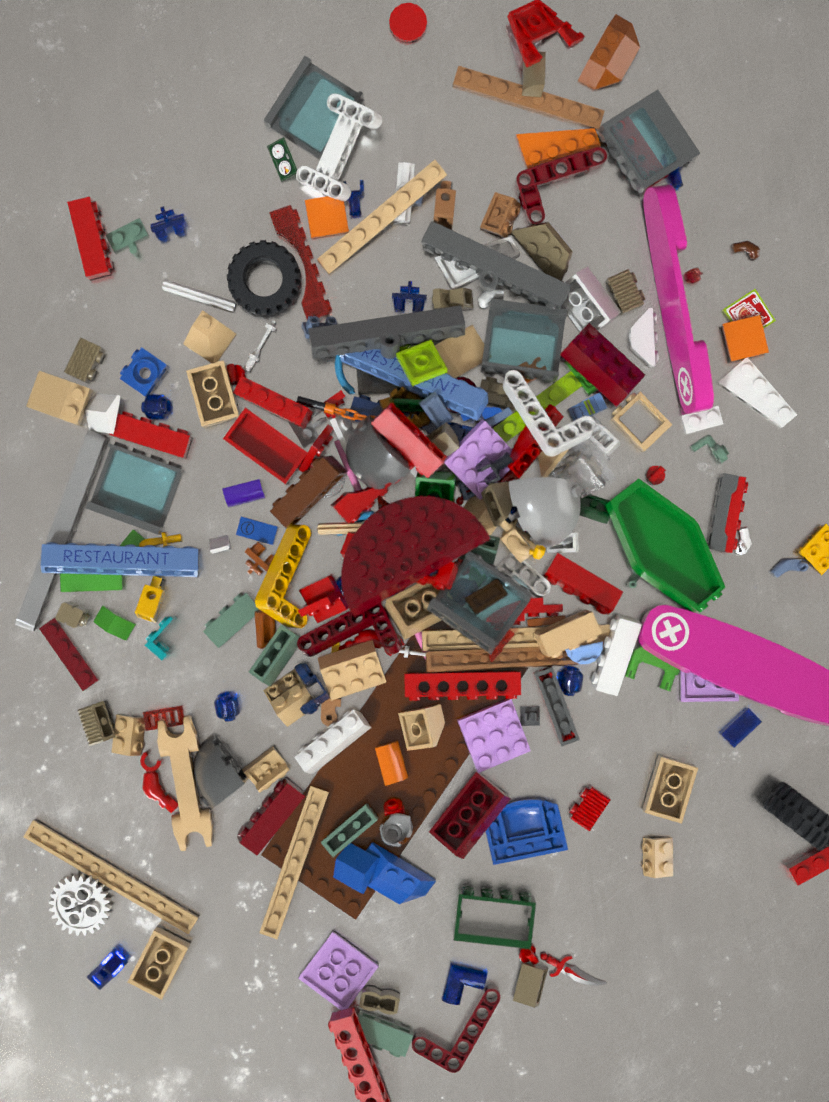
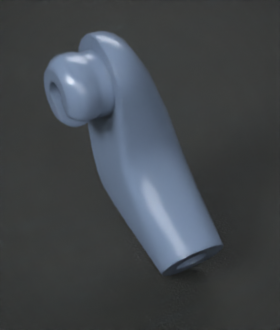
M784 558L771 572L778 578L790 570L805 572L808 570L809 565L803 558Z

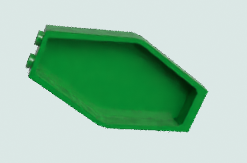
M637 479L605 505L629 563L636 574L691 612H702L709 606L707 603L711 599L715 601L723 595L721 591L726 586L701 528L692 516L640 479Z

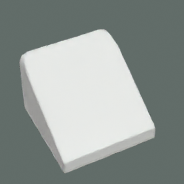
M227 535L209 540L210 552L212 554L230 550L231 548Z

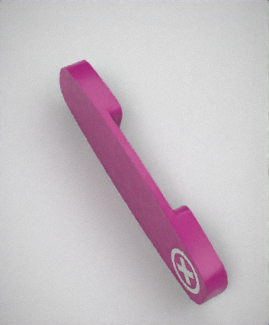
M671 184L649 187L644 193L647 234L663 326L680 403L687 414L707 411L713 407L714 403L712 376L705 341L693 340L678 253L687 247V238L677 195Z
M660 605L652 608L644 615L638 635L639 643L643 649L660 660L685 673H693L738 695L778 709L785 715L829 726L828 669L763 637L685 609Z

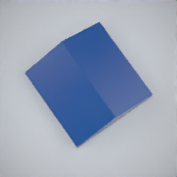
M350 843L336 858L333 878L364 894L380 858Z

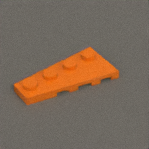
M595 128L516 134L527 169L577 152L601 147Z

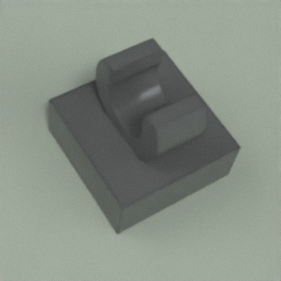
M520 706L521 726H540V706Z

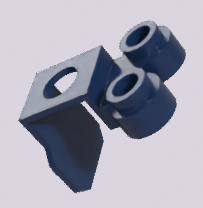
M305 662L303 664L299 663L294 668L306 686L309 688L318 682L324 691L322 695L310 700L300 708L302 713L310 715L315 713L319 709L320 704L328 700L330 696Z

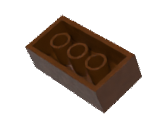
M332 455L323 456L322 458L318 457L312 463L313 468L309 471H304L299 476L300 481L295 485L289 486L285 491L287 494L282 498L279 497L272 504L273 508L270 512L285 528L296 525L348 472Z

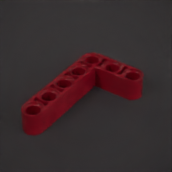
M380 602L356 617L349 611L302 635L297 641V647L305 656L312 657L371 626L374 627L381 644L388 653H398L402 648V643L386 609ZM375 608H380L377 613L372 614ZM362 616L360 622H355L358 617ZM383 624H387V627L385 629L380 630V627ZM342 625H346L343 631H338ZM328 634L327 639L321 640L323 635ZM395 640L392 646H388L389 641ZM307 643H311L308 649H304Z
M487 985L483 989L451 1047L423 1032H417L412 1038L413 1051L451 1073L459 1072L500 1002L501 998L498 987ZM494 991L497 995L494 999H489L486 997L487 993ZM480 1008H485L487 1013L480 1016L477 1014V1011ZM470 1025H476L478 1027V1029L475 1032H469L467 1030V1028ZM418 1039H422L425 1041V1045L419 1047L415 1042ZM464 1041L468 1043V1046L465 1049H461L458 1047V1044ZM434 1049H440L442 1051V1054L439 1056H434L432 1054V1051ZM452 1058H456L459 1061L457 1065H450L448 1062Z

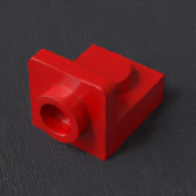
M340 390L323 403L328 402L335 404L336 407H340L345 403L344 399L346 396ZM325 413L328 418H336L335 414Z

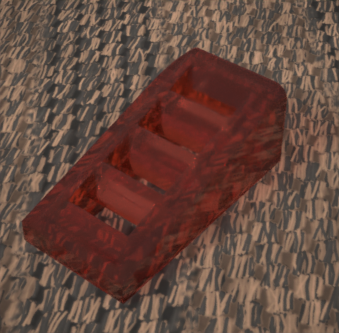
M183 705L143 712L146 731L158 729L159 713H161L162 719H165L167 728L184 725ZM176 710H177V714H178V721H177V722H175L174 712H173V711H176ZM166 712H169L171 723H167ZM150 715L154 716L155 725L151 724Z

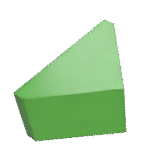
M102 605L93 621L107 633L127 641L136 625Z

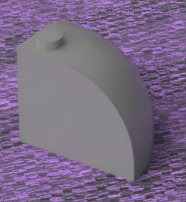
M552 477L525 478L509 481L512 505L517 506L520 515L517 519L523 531H528L531 535L530 540L535 545H542L546 548L552 547L564 541L571 534L580 514L581 489L579 484L566 479Z

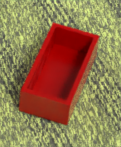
M247 408L242 411L223 438L286 485L300 468L308 453Z

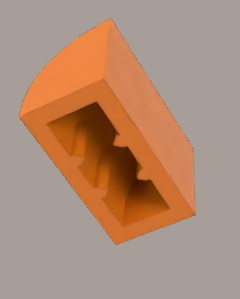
M399 741L376 746L375 750L385 786L407 779L408 775Z

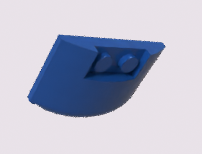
M527 799L508 803L486 830L493 865L568 850L559 806L556 803L544 800Z

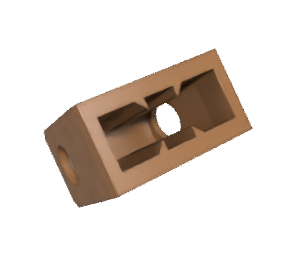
M442 181L441 188H438L436 191L434 222L452 230L456 190H452L453 183L451 181Z

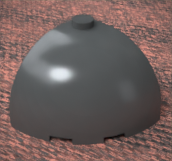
M369 415L365 420H361L356 429L351 433L346 444V458L350 469L362 483L369 488L383 489L385 484L389 482L394 484L410 472L408 461L402 457L401 452L397 448L392 447L388 443L387 438L375 431L371 424L374 418Z
M212 733L202 742L199 751L196 752L193 763L195 782L202 794L200 798L206 806L211 808L224 801L249 779L244 774L243 768L215 733Z

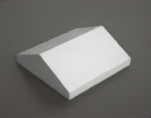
M102 393L94 395L85 409L90 430L114 434L120 402L119 395Z

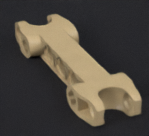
M190 715L183 717L184 732L178 735L168 731L165 719L158 720L157 743L160 757L170 756L180 814L172 815L171 820L173 833L181 851H186L188 844L187 835L191 832L200 833L204 838L206 847L213 845L211 810H201L197 784L194 778L191 752L199 751V740Z

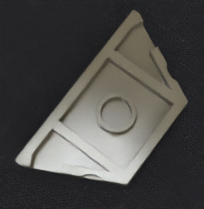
M544 222L539 225L534 224L512 230L511 233L545 274L562 281L564 274L568 270V262L571 260L573 251L549 222Z

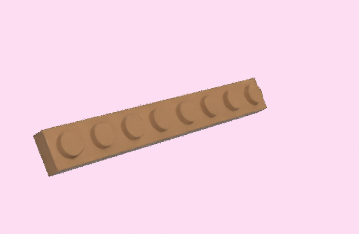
M458 66L453 82L455 87L582 126L595 128V130L600 128L605 110L546 92H542L541 98L522 96V85L462 66Z
M539 647L498 648L492 654H489L484 649L431 651L425 653L427 672L578 665V663L572 661L567 656L565 650L562 651V655L552 658L551 656L543 655Z

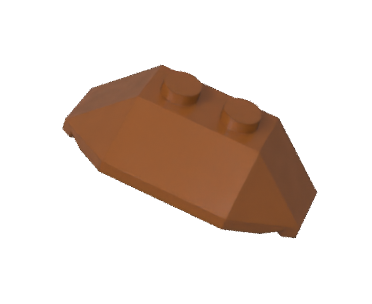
M615 14L590 56L578 82L592 90H597L622 81L640 49L631 22Z

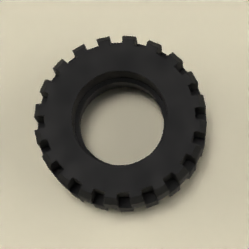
M260 240L258 243L253 241L249 243V246L241 247L239 249L240 252L233 255V260L228 265L227 281L232 297L241 308L257 316H274L275 313L279 312L280 314L284 312V309L290 307L294 299H297L299 289L301 288V272L295 257L283 245L280 246L277 242L273 241L271 243L266 242V240ZM261 261H270L276 264L282 273L280 288L270 296L254 294L248 288L246 282L248 270L254 264Z
M784 781L779 783L764 802L763 808L819 851L825 849L829 843V815Z

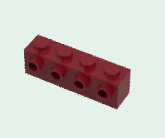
M287 778L279 781L274 787V792L263 800L262 807L258 811L253 812L249 823L246 826H242L238 831L237 838L239 843L258 856L305 798L303 790Z

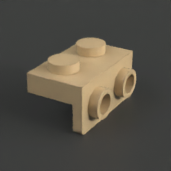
M117 714L114 727L116 737L113 738L111 753L141 756L146 718Z
M272 746L242 770L260 793L268 789L277 779L284 777L290 769L284 758Z
M643 838V875L651 878L673 876V838Z

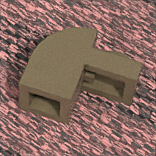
M433 289L432 302L434 309L460 305L462 310L474 308L472 289Z

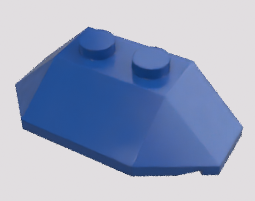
M373 842L366 850L380 858L368 887L397 904L426 896L436 882V879Z

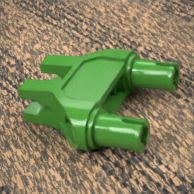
M641 645L633 649L625 677L635 679L639 663L644 662L662 668L665 671L659 688L671 692L675 676L680 674V670L643 649Z

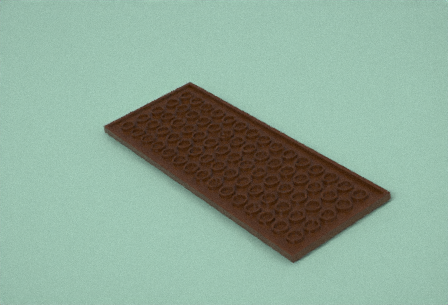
M441 620L422 631L455 629ZM415 635L411 636L402 648L405 650V646H409L411 651L422 652ZM433 650V651H453V650ZM404 653L398 654L385 673L386 683L376 686L359 711L368 721L371 728L319 769L304 791L305 798L275 833L261 854L264 858L282 869L310 786L328 791L329 793L298 881L355 920L371 899L375 890L367 886L364 894L333 878L336 858L342 850L332 857L321 844V841L367 803L379 819L351 843L366 851L373 842L399 857L470 754L457 719L505 700V696H498V699H486V696H478L477 700H467V696H459V700H448V697H440V700H428V697H421L419 701H409V697H405V673H426V660L424 656L408 654V658H405ZM506 668L443 672L520 671L522 678L525 672L528 670V668ZM481 680L477 683L476 687L478 690L484 691L487 689L488 684L486 681ZM499 680L496 683V688L500 691L505 690L507 687V683L504 680ZM423 681L419 684V689L422 692H426L430 689V685L428 682ZM441 681L438 684V689L443 692L447 691L449 684L446 681ZM460 681L457 684V688L460 691H466L468 683ZM441 704L445 724L437 746L407 751L398 713ZM399 741L408 778L385 786L375 748L376 746ZM389 799H399L402 801L405 810L404 814L411 817L413 825L410 839L400 847L385 844L380 834V825L387 817L384 814L383 806Z

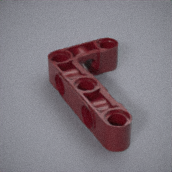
M596 147L548 161L519 172L515 183L528 224L539 225L545 219L538 186L549 182L562 181L574 177L575 174L587 170L590 172L602 167L607 159L606 151L601 147ZM600 154L603 160L597 162L593 159V155ZM563 165L566 168V172L559 173L556 167ZM525 176L530 180V183L523 185L519 179ZM538 213L541 216V220L533 221L531 215Z

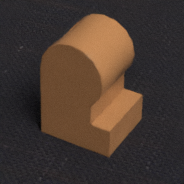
M342 697L335 700L329 698L321 704V721L324 725L330 726L332 723L337 722L338 713L336 707H341Z

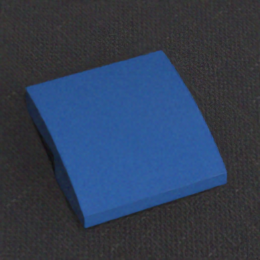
M485 407L480 417L486 420L502 412V410L497 407ZM459 414L462 422L470 419L468 416Z

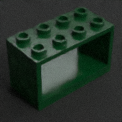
M462 885V888H458L453 940L531 949L536 909L534 896H531L529 892L512 894L510 890L502 889L500 892H494L492 888L482 887L481 890H476L473 886ZM462 899L529 906L526 933L459 926L460 918H462Z

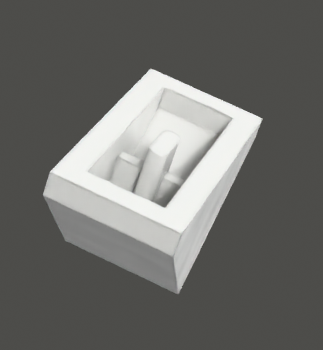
M571 533L561 543L548 547L547 553L579 552L578 533Z

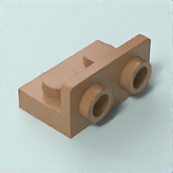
M495 192L480 228L497 234L502 238H507L512 232L516 217L520 213L521 204L515 198Z

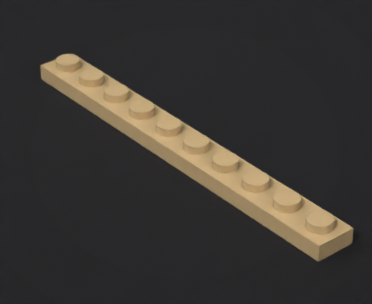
M610 624L599 625L602 633L597 635L598 638L591 642L583 641L580 645L603 641L604 644L606 636L609 637L611 631ZM545 627L510 628L496 648L539 647L533 632ZM457 630L422 631V651L482 649Z
M35 819L23 836L88 876L92 875L93 879H99L100 883L188 935L199 916Z

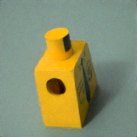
M153 576L150 586L144 585L135 610L138 618L154 623L157 622L165 596L164 590L161 589L164 579ZM150 595H156L154 599H149Z

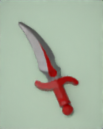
M542 953L540 956L543 961L545 960L548 964L556 967V970L549 974L551 977H555L562 972L565 976H569L574 981L594 986L606 984V981L589 976L576 966L567 965L566 962L571 960L572 956H565L560 961L546 953Z

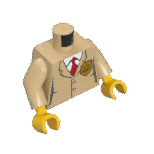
M507 517L500 524L504 529L501 536L502 542L520 563L531 555L535 559H541L545 554L546 547L535 545L530 540L531 535L528 531H523L517 518L511 521Z

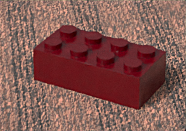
M590 323L560 354L616 407L646 375Z
M475 772L430 829L429 833L456 857L464 859L511 798L484 775Z

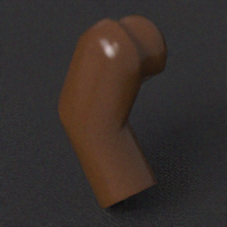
M750 241L732 244L733 253L746 251L751 259H757L760 256L759 246Z

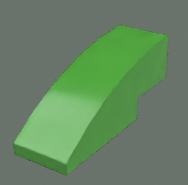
M60 573V592L122 590V575Z

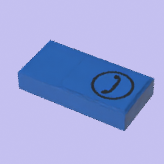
M241 517L236 535L273 545L278 527Z

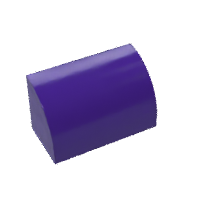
M261 479L222 488L228 508L266 498Z

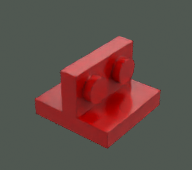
M332 574L299 590L306 602L298 610L301 617L309 614L319 623L349 609L345 597Z

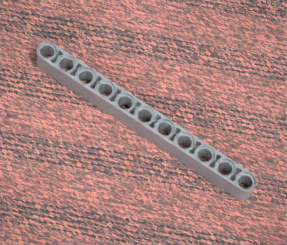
M90 429L88 430L45 544L48 542H55L59 545L69 543L108 436ZM41 555L15 624L33 632L39 624L57 573H41Z

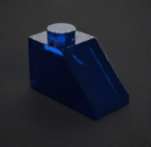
M114 949L91 971L87 978L101 990L121 971L128 961L121 952Z

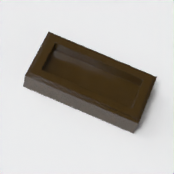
M495 579L467 596L465 601L476 616L507 597L508 593L500 581Z

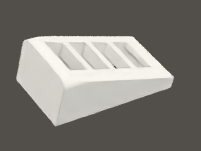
M592 415L591 417L595 420L597 426L589 440L608 457L620 446V441ZM581 426L585 430L589 429L586 426ZM600 429L601 432L594 438L593 435ZM606 435L607 438L600 443L599 440ZM610 441H612V443H611L607 448H605V446H606Z

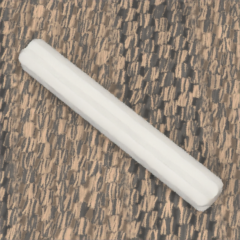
M164 280L162 284V289L231 312L235 310V301L169 280Z

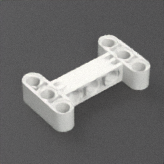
M335 93L327 99V106L331 111L338 113L339 117L316 169L301 166L297 170L296 178L300 183L331 198L346 201L351 196V188L339 181V178L362 125L371 129H377L382 124V116L366 106ZM341 100V104L337 108V103ZM372 115L373 118L371 122H369V117ZM310 172V177L307 179L306 176ZM341 187V193L338 195L337 191Z

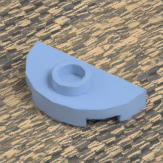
M603 641L581 645L573 650L568 648L565 651L572 661L578 664H590L600 656L603 650Z

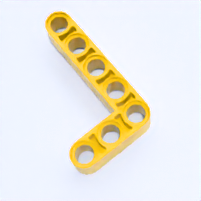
M306 525L287 527L255 598V605L259 610L284 626L291 628H303L307 624V615L301 617L298 612L299 608L283 599L311 536L310 528Z

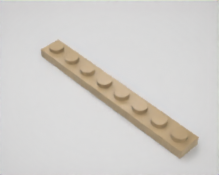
M436 160L432 161L317 260L331 274L448 174Z
M310 786L262 923L260 934L278 939L324 808L328 791Z

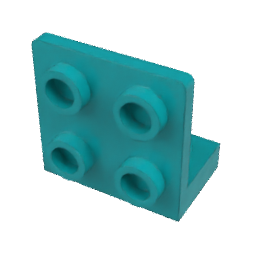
M175 615L165 617L158 624L160 626L159 630L152 631L145 639L148 641L145 646L161 661L167 659L171 652L168 651L170 647L163 641L158 642L157 640L177 619Z

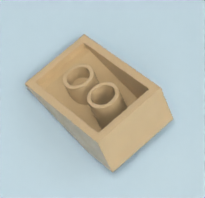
M473 325L465 328L464 336L447 338L435 345L448 369L447 374L453 378L461 377L482 364L484 343Z
M39 371L26 407L81 426L85 416V409L90 402L94 390Z

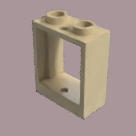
M640 391L637 395L633 392L626 399L628 403L623 408L619 406L612 412L614 417L611 420L644 452L672 424ZM638 400L661 423L643 442L619 419Z

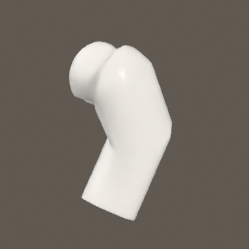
M495 289L491 292L484 291L478 298V305L481 308H487L491 298L503 299L504 289Z
M747 526L741 527L739 530L741 538L735 550L738 555L745 554L752 544Z

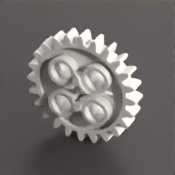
M75 873L72 879L69 875L65 878V881L61 879L59 885L53 888L55 891L50 894L52 899L49 901V904L53 905L49 911L55 912L52 918L59 919L56 925L62 923V930L68 927L69 934L76 930L77 936L81 931L86 936L88 931L93 934L96 929L99 930L102 924L106 923V918L111 914L108 911L112 908L111 905L107 904L112 900L106 897L109 891L102 890L105 885H97L99 879L93 882L92 875L85 879L84 873H82L80 878ZM81 889L86 890L88 895L82 894ZM64 897L70 898L71 903L67 902ZM84 902H86V903L84 904V906H83V905H78L77 907H75V905H76L77 903H78V904H83ZM89 907H94L97 912H92ZM73 914H77L80 919H75Z

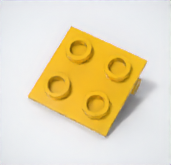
M826 523L819 527L815 535H811V539H807L808 543L806 542L803 547H800L798 552L821 575L829 568V526Z

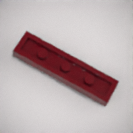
M53 618L39 628L82 691L99 681L95 672L56 618Z

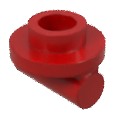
M234 364L226 365L231 384H238L241 376L245 377L243 367Z
M661 465L650 467L646 472L648 482L652 485L662 483L665 479L666 470Z
M389 799L383 806L385 816L405 813L402 801L399 799Z
M531 945V949L522 948L519 959L523 963L530 961L536 965L539 962V959L535 956L536 948Z

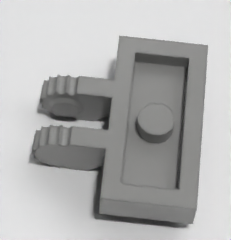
M313 409L314 413L312 416L317 415L321 410ZM326 417L320 418L314 424L309 420L305 429L290 422L289 424L303 448H305L319 437L315 428L328 420Z

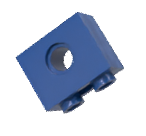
M141 347L140 350L137 349L131 356L132 361L129 366L125 365L121 370L120 375L122 376L120 379L148 398L169 366ZM150 369V377L143 379L142 371Z

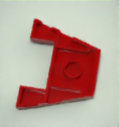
M534 0L512 10L507 16L527 68L540 62L542 59V55L533 43L559 32L569 47L583 41L585 37L583 33L574 31L569 22H563L556 16L557 13L541 0Z

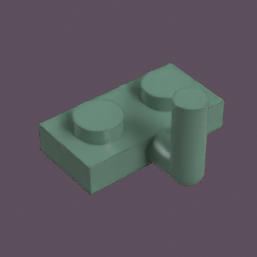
M138 218L105 236L114 253L129 247L130 253L133 256H138L140 252L136 242L149 235L141 219Z

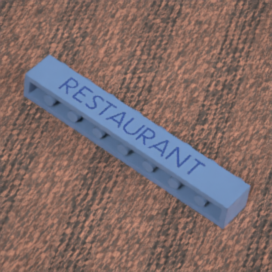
M380 349L340 355L341 362L396 386H404L408 391L424 398L435 392L445 407L477 421L488 404V393L484 389L473 387L466 381L457 380L447 373L412 386L397 358L387 359L383 357Z
M48 542L47 544H42L41 573L197 577L198 549H194L191 546L183 548L164 546L159 548L153 545H146L144 547H136L135 545L116 546L115 544L97 546L93 543L86 545H77L76 543L59 545L55 542Z

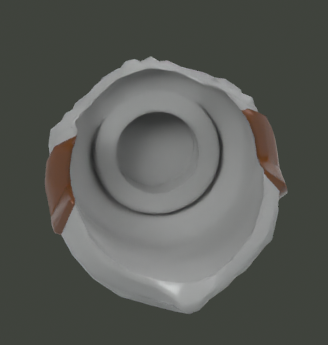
M399 813L388 815L382 821L379 828L382 841L387 845L395 847L405 844L410 839L413 831L411 817Z

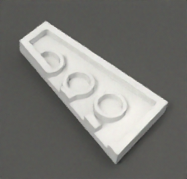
M511 237L485 244V246L511 258L520 255ZM441 256L435 257L451 289L461 288L479 278V275L473 269L469 268V270L458 266L459 263L453 260L449 262L442 259Z
M749 358L742 360L717 382L781 428L797 415Z

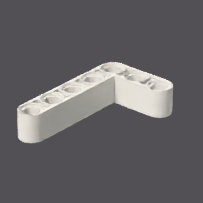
M516 370L506 373L503 389L547 456H556L588 440L592 436L596 423L590 416L581 417L556 429L522 375ZM509 381H515L516 384H511ZM518 396H524L526 399H520ZM533 411L536 415H531L528 412ZM581 426H586L589 430H585ZM538 427H544L546 431H542ZM569 434L573 438H567L565 435ZM549 443H554L556 447L550 446Z
M512 553L507 555L497 566L499 572L513 577L522 586L527 587L530 593L536 597H543L551 590V585L546 578L525 560L520 563ZM508 558H513L516 561L514 568L508 565ZM523 571L530 573V580L523 579ZM488 576L477 590L494 580ZM538 583H542L545 586L544 593L538 592L536 588ZM465 603L463 607L474 614L468 604Z

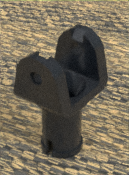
M505 452V454L494 461H490L487 457L476 465L475 469L478 472H482L491 467L493 472L484 480L487 485H490L500 480V470L514 461L509 453Z

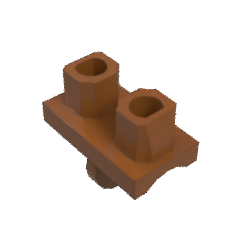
M257 542L251 548L248 547L244 551L256 562L254 564L249 559L246 561L245 564L250 567L247 572L249 575L255 572L260 576L263 571L258 568L259 565L267 572L274 558L273 554L265 561L260 557L266 549L260 542Z

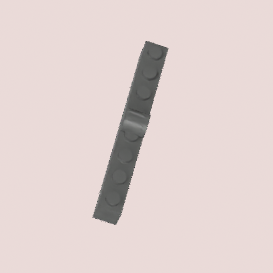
M433 221L430 222L422 238L421 244L425 251L431 254L436 252L441 255L442 259L449 262L453 260L459 263L458 266L463 269L469 270L470 268L475 270L476 274L479 275L480 287L486 292L494 291L498 285L503 286L505 284L511 287V291L517 294L522 292L528 295V298L534 302L541 301L546 303L545 306L551 310H561L571 290V285ZM490 277L493 279V281L491 283L485 282V279Z
M460 305L309 328V342L313 359L380 349L383 357L393 359L396 357V353L400 352V346L464 336L465 320Z

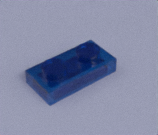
M746 708L720 734L735 748L762 721L750 708Z

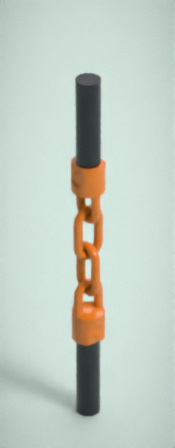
M302 396L297 398V403L323 410L325 413L332 415L334 413L340 414L342 417L351 420H365L368 417L352 409L338 408L335 404L328 402L323 403ZM346 411L355 413L354 417L345 415Z

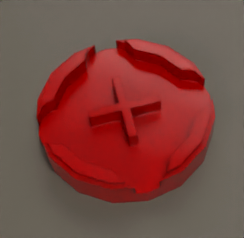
M400 4L394 8L390 15V30L394 37L400 41L412 42L418 40L426 31V14L416 4Z

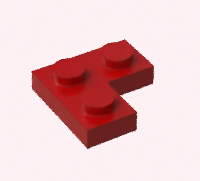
M329 424L312 444L299 468L301 472L313 468L312 463L317 459V456H321L325 449L324 445L328 446L333 439L331 433L334 429Z

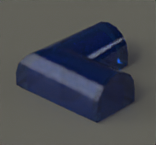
M450 962L441 1000L448 1004L460 1005L464 986L484 990L488 971Z

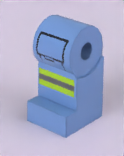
M598 393L570 407L568 411L573 421L581 417L592 416L606 410L607 406L601 393Z

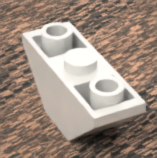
M649 308L629 329V349L649 368L656 366L659 360L658 351H655L658 335L657 332H654L657 315L653 313V308Z

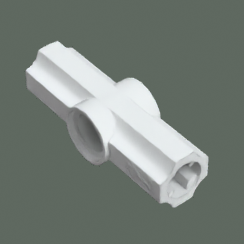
M407 162L398 163L396 192L414 177L415 164ZM412 206L394 221L410 222Z

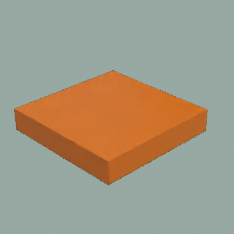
M329 196L305 200L311 239L349 232L344 201Z
M760 315L722 324L730 362L769 353Z

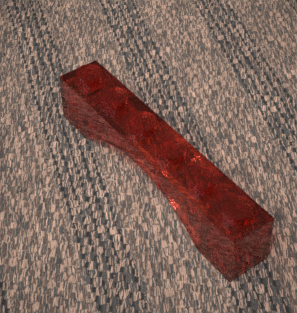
M289 205L269 212L276 233L285 238L295 248L304 264L306 286L301 304L306 319L308 320L309 316H316L319 320L329 317V311L332 308L329 300H324L322 293L326 291L322 281L318 282L316 275L319 274L316 263H311L310 257L313 254L310 246H305L303 239L307 237L303 227L299 228L297 221L300 218L297 209L293 210L292 206Z

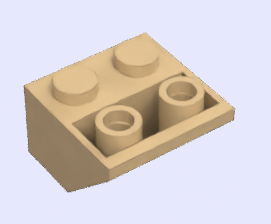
M295 669L273 683L271 687L269 686L263 690L276 715L287 727L305 714L301 712L300 708L310 700L315 699Z

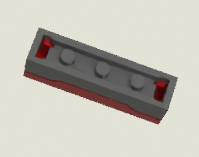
M726 473L720 475L708 539L710 550L732 553L733 550H736L738 539L735 536L736 531H739L741 527L739 515L740 512H743L745 501H742L743 494L747 493L748 489L747 477Z
M550 666L534 672L560 745L565 746L580 740L553 667Z

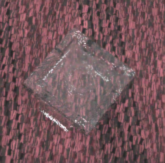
M580 450L565 457L562 464L552 471L555 478L566 479L579 484L581 489L580 499L603 488L606 484L601 476L604 467L597 457L591 454L587 458Z

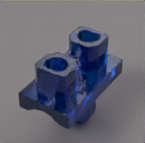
M164 206L160 207L162 213L156 214L155 217L156 220L163 218L164 220L152 223L150 227L152 233L155 232L158 240L161 241L169 237L166 228L173 226L176 235L185 233L184 214L168 218L175 215L174 210L166 211Z
M408 281V286H400V292H408V294L392 293L394 310L403 312L405 311V302H413L412 312H421L424 309L427 295L412 294V292L419 293L420 287H412V281Z

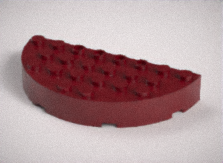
M431 496L410 497L382 507L366 519L358 528L345 552L341 577L343 594L349 610L356 617L490 540L488 532L471 512L459 504L443 498Z

